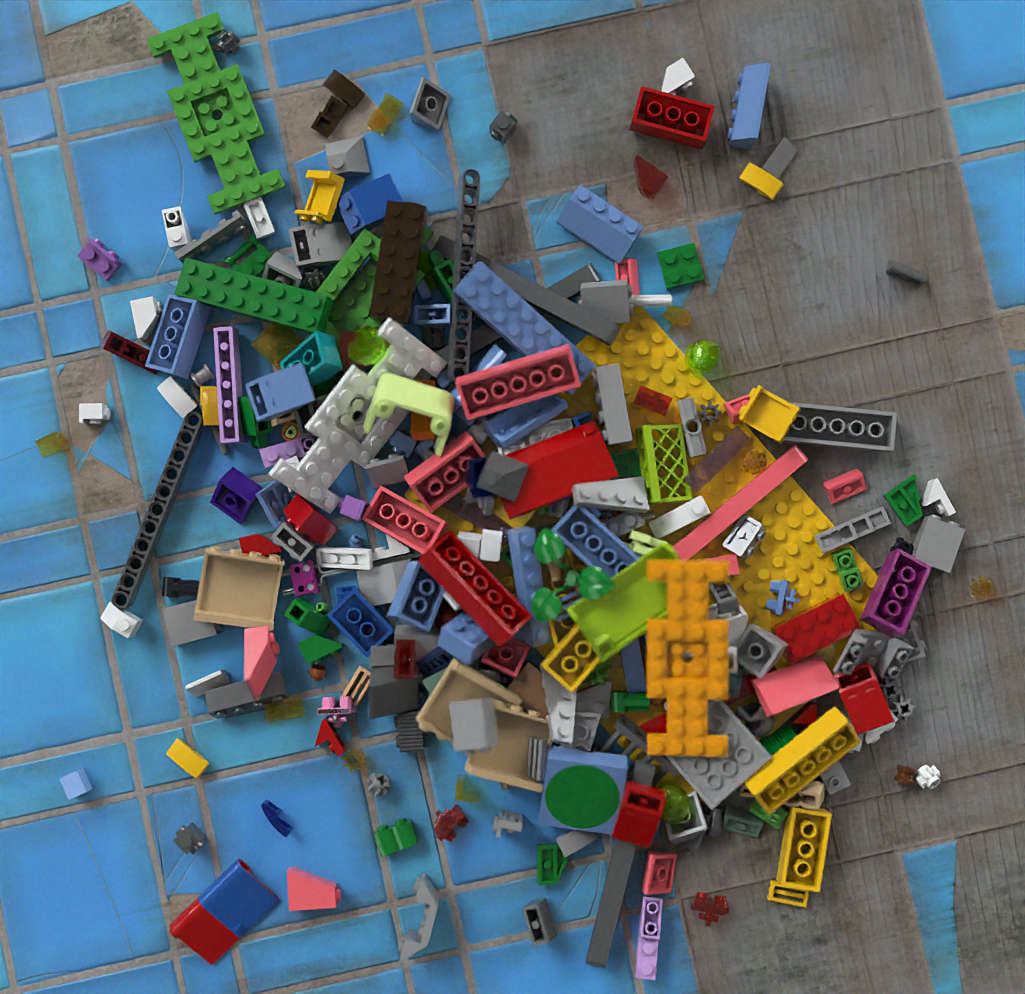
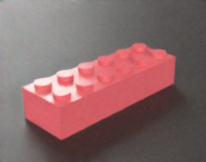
M569 344L460 376L455 381L467 420L581 386Z

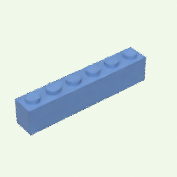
M522 526L507 530L517 599L532 615L522 626L524 643L532 647L551 643L549 621L538 622L532 611V600L535 593L539 589L544 588L540 561L534 552L536 543L535 529Z

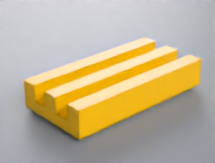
M770 879L769 895H767L769 901L807 907L809 890L781 886L776 880ZM775 886L803 891L804 894L776 889ZM777 893L802 898L803 902L776 897L773 894Z

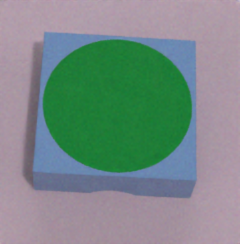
M549 746L538 825L612 834L624 791L627 774V756L603 752L591 753L572 748Z

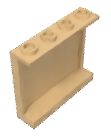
M219 546L205 548L194 620L248 628L268 626L269 630L273 631V620L282 569L285 564L284 559H281L279 555L270 554L269 557L261 556L259 552L252 551L249 554H245L239 549L225 551Z
M453 658L417 715L416 720L422 730L427 733L432 731L436 733L435 736L444 742L447 739L454 746L449 703L493 697V700L504 702V706L511 707L514 704L519 706L522 699L515 692Z
M493 700L499 746L491 747L490 752L479 753V749H475V753L468 755L464 770L471 775L542 793L544 785L537 778L534 779L527 776L529 737H538L547 741V760L548 748L552 745L547 718L549 715L546 714V717H542L537 711L529 710L524 712L522 711L523 708L511 705V707L504 706V702Z

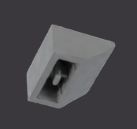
M399 453L389 455L386 460L380 458L370 460V464L365 465L374 490L379 489L380 485L387 487L406 482L404 476L410 472L406 458L403 455H399Z

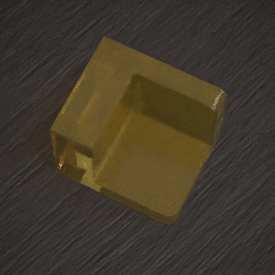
M55 431L35 441L43 458H47L57 452L65 453L70 451L67 441L61 432Z

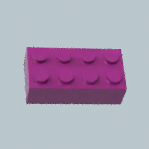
M899 548L888 553L859 620L892 638L904 635L932 567Z

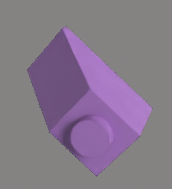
M346 495L345 498L341 499L338 508L341 509V514L364 521L361 518L367 510L369 503Z

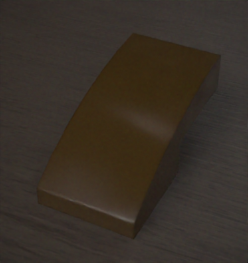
M335 69L323 83L336 97L341 98L352 109H355L366 95L360 88Z
M331 95L322 112H319L311 128L328 138L341 121L349 106Z

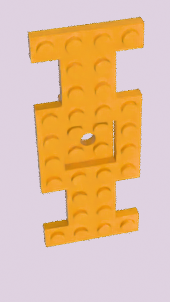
M647 560V581L667 582V619L647 618V698H667V734L647 733V755L727 757V735H707L708 699L728 700L729 620L708 619V582H729V561ZM690 652L693 655V659L691 661L683 660V653Z

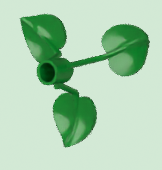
M543 529L540 532L534 547L537 559L544 564H549L553 561L556 565L567 570L568 573L566 575L567 585L555 590L553 593L547 587L541 588L535 593L532 600V611L538 622L555 620L561 614L562 601L555 595L563 590L580 586L579 592L581 596L594 600L603 597L615 587V583L597 566H588L583 571H574L573 568L560 563L557 559L562 558L565 554V546L562 539L550 529Z

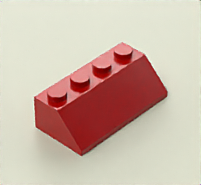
M641 86L629 130L702 150L706 142L715 106Z

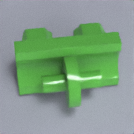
M609 658L604 662L599 661L583 679L582 683L584 684L590 680L592 685L598 682L602 686L606 685L603 679L609 677L606 670L613 667Z
M756 799L753 800L748 808L750 812L776 829L780 828L783 820L789 814L779 807L768 815Z

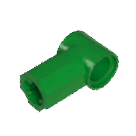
M611 691V712H628V710L649 711L650 699L647 698V693Z

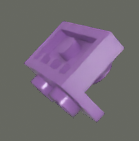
M87 237L88 243L77 257L105 280L109 281L122 265L117 260L119 256L111 249L107 252L103 248L105 244L97 238L92 240L90 237Z

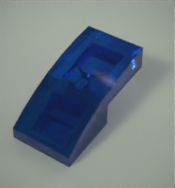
M266 799L261 805L266 818L280 834L287 838L294 827L279 818L278 816L282 809Z

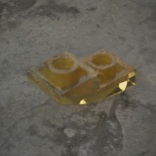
M386 93L378 109H375L367 126L384 135L404 103Z
M302 697L284 699L283 702L278 704H264L266 722L305 716Z

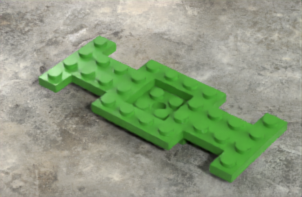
M218 12L147 38L155 59L169 53L173 54L184 82L183 85L168 90L167 94L193 161L197 163L213 157L223 183V190L207 196L215 215L241 206L243 203L258 197H264L286 188L279 169L260 174L249 142L266 135L238 64L220 70L209 43V38L219 35L222 31L225 32ZM216 112L223 113L220 120L213 119V115Z

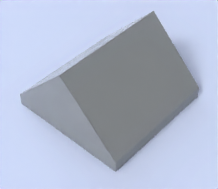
M422 77L410 110L411 122L439 130L451 94L425 77Z

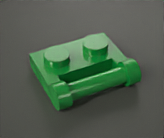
M251 234L248 237V241L224 260L234 271L258 277L264 272L266 262L272 255ZM255 245L258 249L237 266L235 262Z

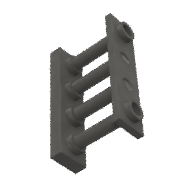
M620 714L613 726L616 731L602 747L595 743L591 750V753H609L608 751L621 736H626L631 740V743L621 755L627 756L628 759L637 748H641L647 753V733ZM646 755L641 760L646 763L656 760L662 765L660 770L653 776L651 787H655L668 772H672L674 775L679 772L665 755ZM627 767L626 780L630 781L632 770Z

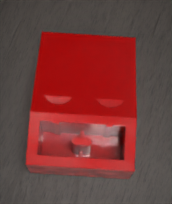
M870 662L855 667L851 675L839 673L833 675L857 735L895 722Z
M626 780L611 837L650 848L665 804V790Z

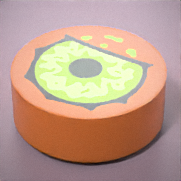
M289 422L282 427L281 434L285 440L291 441L300 437L297 424Z

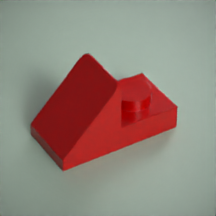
M808 702L789 720L791 723L804 724L801 728V733L816 722L817 704Z
M327 716L321 721L315 747L329 740L328 746L333 753L336 752L339 756L347 748L332 722H328Z

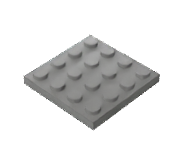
M714 699L708 704L707 735H727V757L665 755L711 809L771 758V755L722 700Z

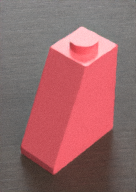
M290 867L287 870L289 911L336 908L339 901H341V889H338L336 882L296 867Z

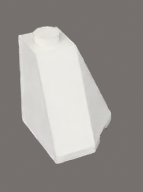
M716 604L708 606V619L729 620L728 647H735L745 632L748 619L746 612L742 606H739L738 610L722 615Z

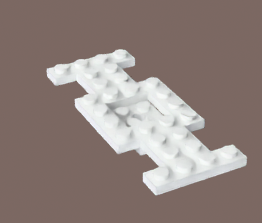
M388 318L377 332L391 345L368 375L352 365L306 424L305 428L319 438L298 466L294 467L280 458L269 473L271 477L329 514L339 504L341 497L328 488L350 460H353L366 469L365 465L370 464L369 461L373 460L411 411L395 406L394 412L390 417L381 418L375 416L370 433H365L364 422L381 375L392 373L413 380L421 368H423L436 378L447 364L444 359L391 318ZM355 411H361L359 418H352Z

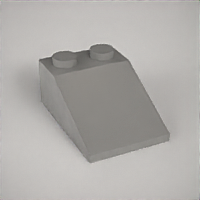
M407 559L379 565L370 570H356L360 593L373 606L391 603L408 563L413 560Z

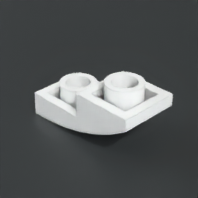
M172 375L157 387L161 395L182 418L198 405Z

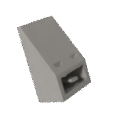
M345 222L312 224L288 229L296 267L299 271L312 266L322 267L336 264L352 245L350 232Z

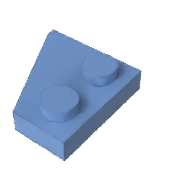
M274 480L255 495L272 526L278 527L288 517L283 510L288 505L289 499L288 493L284 491V484Z

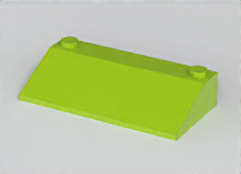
M663 542L610 580L615 583V587L603 597L594 600L582 598L566 609L601 662H604L647 632V618H667V582L647 581V560H680L676 551L668 543Z

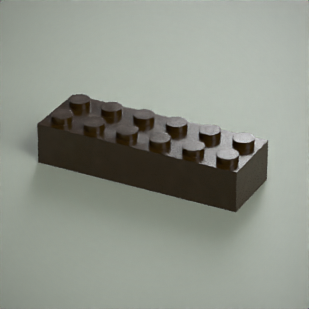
M387 200L369 317L373 320L386 321L388 318H391L396 323L410 325L428 215L426 206Z

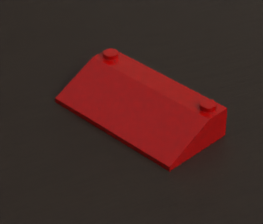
M594 420L504 455L529 466L515 502L500 496L499 499L509 520H512L572 496V488L575 484L608 481L618 478L616 468Z

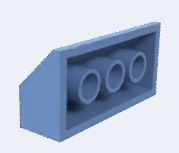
M771 63L745 66L742 73L739 72L737 77L739 90L735 91L733 100L736 103V107L732 109L730 121H733L732 128L729 127L727 139H730L729 146L751 150L758 139Z
M579 185L556 222L618 264L621 263L644 227L582 185Z
M168 294L145 367L188 380L211 307L197 300Z

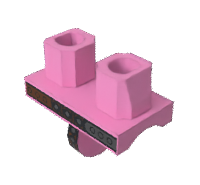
M352 696L340 697V707H335V697H323L322 708H318V714H334L328 717V722H333L335 728H340L343 722H348V716H343L342 714L358 712V706L353 707Z

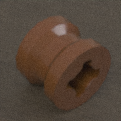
M897 765L898 774L894 780L914 785L913 777L917 770Z

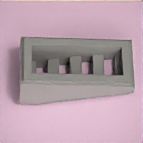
M729 582L708 583L711 594L722 615L739 609L737 596Z

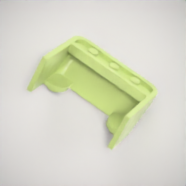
M392 373L381 375L364 422L365 433H370L375 416L388 418L393 414L395 406L433 417L430 426L432 432L437 435L433 447L436 455L441 456L451 427L454 408L452 394L448 391Z

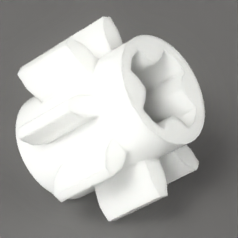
M924 765L916 773L918 776L916 778L917 783L923 789L926 786L929 789H934L941 782L939 778L941 776L940 771L934 765L931 768L928 765Z

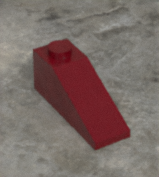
M110 330L107 331L99 346L100 348L156 375L157 370L145 367L150 350Z

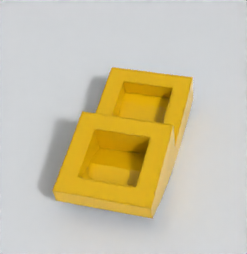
M750 162L739 177L741 182L755 188L757 193L771 200L775 198L783 186V183L773 175Z
M200 386L202 425H219L217 386Z
M177 738L166 752L176 764L196 779H199L210 764L198 751L192 750L180 738Z

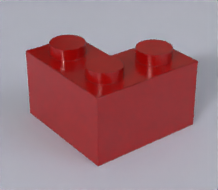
M299 494L283 510L288 516L286 520L295 526L294 528L300 534L306 533L308 535L307 538L314 544L318 542L325 546L338 530L327 517Z

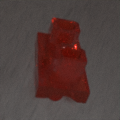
M640 385L633 404L666 416L673 398Z
M456 804L451 810L447 808L443 813L440 810L436 811L435 814L438 819L434 823L437 826L433 830L440 841L445 839L452 842L457 835L453 830L454 826L457 824L464 828L469 823V820L461 807Z
M697 892L690 909L706 912V914L699 913L698 919L705 920V926L710 927L711 921L718 922L719 917L712 914L725 916V914L729 913V908H726V897L715 895L713 905L707 904L708 894Z

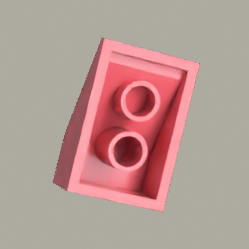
M268 626L244 629L245 682L254 700L258 699L277 663V655L280 654L279 644L275 643V635L270 632Z

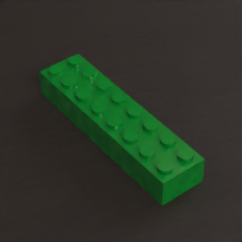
M185 258L174 293L180 297L197 300L209 307L308 334H313L316 330L322 333L325 332L334 302L324 294Z

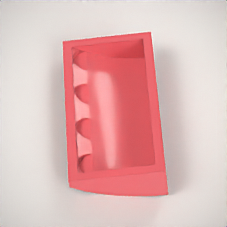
M819 655L768 673L762 679L758 677L751 680L766 717L839 689L832 673Z

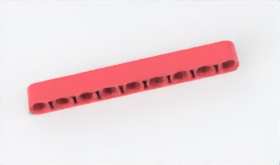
M796 444L675 543L672 548L676 551L680 560H689L802 466L808 458Z

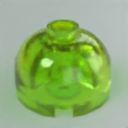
M369 325L360 327L354 333V336H356L354 341L349 342L348 356L357 364L371 366L379 362L384 356L386 340L379 335L376 328Z
M706 339L698 340L694 344L690 343L685 349V365L687 369L698 379L704 377L701 374L704 371L708 373L720 357L717 352L718 350L721 351L722 348L713 341Z
M671 783L658 787V789L665 790L666 793L660 821L669 825L678 824L683 821L691 808L687 792L680 786Z

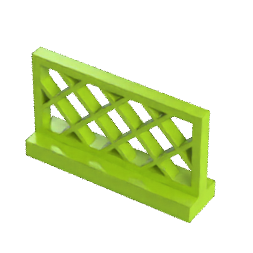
M682 424L642 425L636 428L635 433L641 476L644 477L648 504L692 500ZM671 429H676L677 438L675 441L667 435ZM654 430L662 435L658 442L652 438V431ZM664 438L672 444L668 451L660 445ZM674 447L680 453L678 459L670 454ZM657 448L665 454L660 461L655 457ZM667 457L674 462L671 469H668L663 464ZM677 466L682 470L683 475L681 478H678L673 473ZM660 467L667 473L663 480L657 473ZM670 476L677 482L673 489L665 483ZM679 485L685 489L686 496L681 497L676 492ZM662 486L670 492L666 498H661L660 489Z

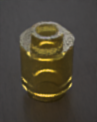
M675 304L674 306H668L663 316L667 320L666 322L681 329L684 326L688 327L693 317L690 316V311Z

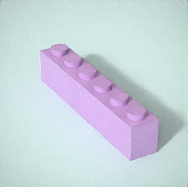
M233 326L213 328L220 443L225 445L246 444L238 397L243 396L239 330Z

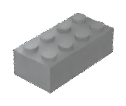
M619 363L595 367L591 376L592 387H596L594 400L595 405L600 408L597 417L599 425H603L601 435L606 443V447L629 444L632 441V434Z

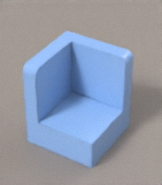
M84 768L60 778L68 800L93 789Z

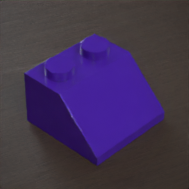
M232 467L220 478L210 503L241 525L259 501L255 494L263 488Z

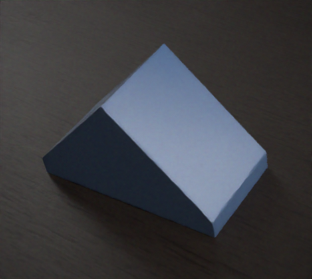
M452 304L414 305V325L440 329L451 324Z

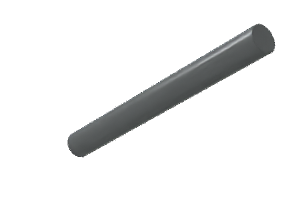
M196 384L191 385L189 388L202 412L200 391ZM208 425L222 454H228L230 451L227 445L220 443V431L217 425Z

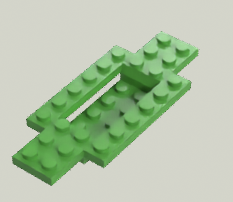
M428 227L425 228L423 247L434 234ZM366 228L363 229L316 291V293L327 295L335 302L370 256V259L332 307L324 332L334 336L339 356L341 357L342 355L356 367L380 337L377 332L386 322L373 320L369 317L381 238H377ZM420 270L418 272L416 288L426 276ZM308 334L302 341V343L312 334Z

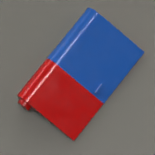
M237 859L169 925V931L174 938H179L212 966L279 901V898L252 875L251 869L243 860Z

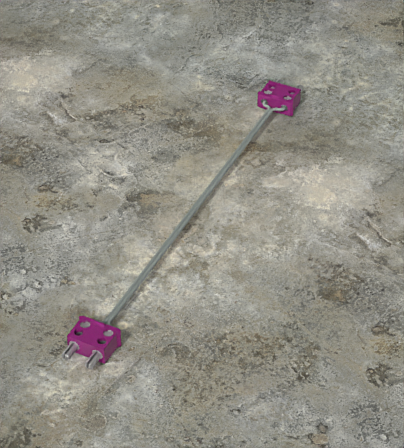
M611 509L608 512L602 513L598 518L593 515L597 520L607 517L614 518L611 515L613 511ZM616 510L617 516L626 511ZM654 511L643 514L640 513L643 520L655 518V515L643 517L655 514ZM557 523L533 527V529H535V533L541 532L543 529H552ZM507 533L502 534V540L508 539ZM414 552L373 561V567L418 558L423 554ZM314 560L290 565V569L282 570L284 574L281 577L291 575L293 587L283 589L282 592H292L283 593V596L295 594V596L309 593L318 594L320 593L319 586L323 584L324 577L361 569L339 568L323 572L319 566L315 565ZM298 567L301 569L299 573L297 572ZM316 568L320 574H324L320 578V583L318 582Z

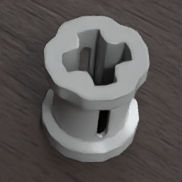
M204 364V367L196 373L192 372L190 374L199 388L211 378H216L207 364Z

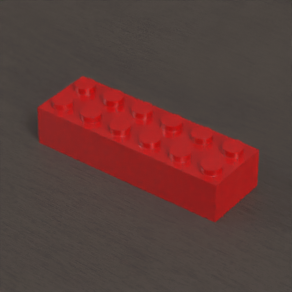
M451 531L429 547L419 558L418 562L499 647L508 641L532 617L521 603Z

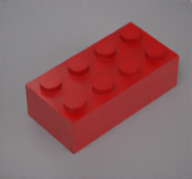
M837 593L770 627L774 635L788 644L783 655L788 663L793 664L854 633L855 629L860 630L861 627L845 595Z

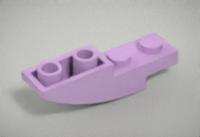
M314 434L304 438L297 437V439L260 449L259 452L264 468L275 466L280 458L287 460L297 456L298 459H303L319 437Z
M643 896L636 947L635 978L655 980L658 939H660L663 902L661 898Z

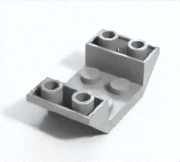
M855 629L833 671L839 674L851 675L855 666L870 662L871 667L881 678L897 679L914 648L883 632Z
M422 872L421 878L417 877L413 894H416L415 901L426 903L423 917H426V919H422L419 931L407 929L406 935L402 934L398 952H401V960L425 948L429 943L440 896L425 872Z

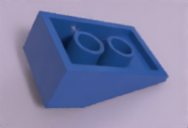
M388 173L348 191L339 197L337 207L350 234L359 236L364 228L370 231L384 222L387 200L403 202L391 175Z
M356 588L327 614L329 619L366 657L371 655L372 646H380L395 631L392 623Z

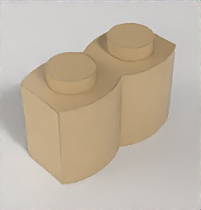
M813 780L786 801L784 805L791 807L801 805L807 809L820 808L825 797L824 784Z

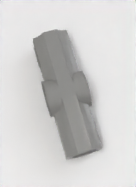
M694 397L677 401L683 425L682 431L685 434L690 458L707 454L701 431L702 424L698 418ZM688 423L696 425V432H690L687 429Z

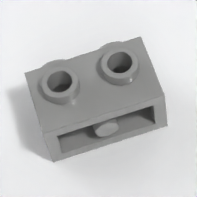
M285 521L271 538L275 540L279 547L286 549L293 559L302 562L318 544L311 542L305 533L303 535L294 528L295 526Z
M839 760L818 776L820 779L818 781L824 784V790L829 795L851 785Z

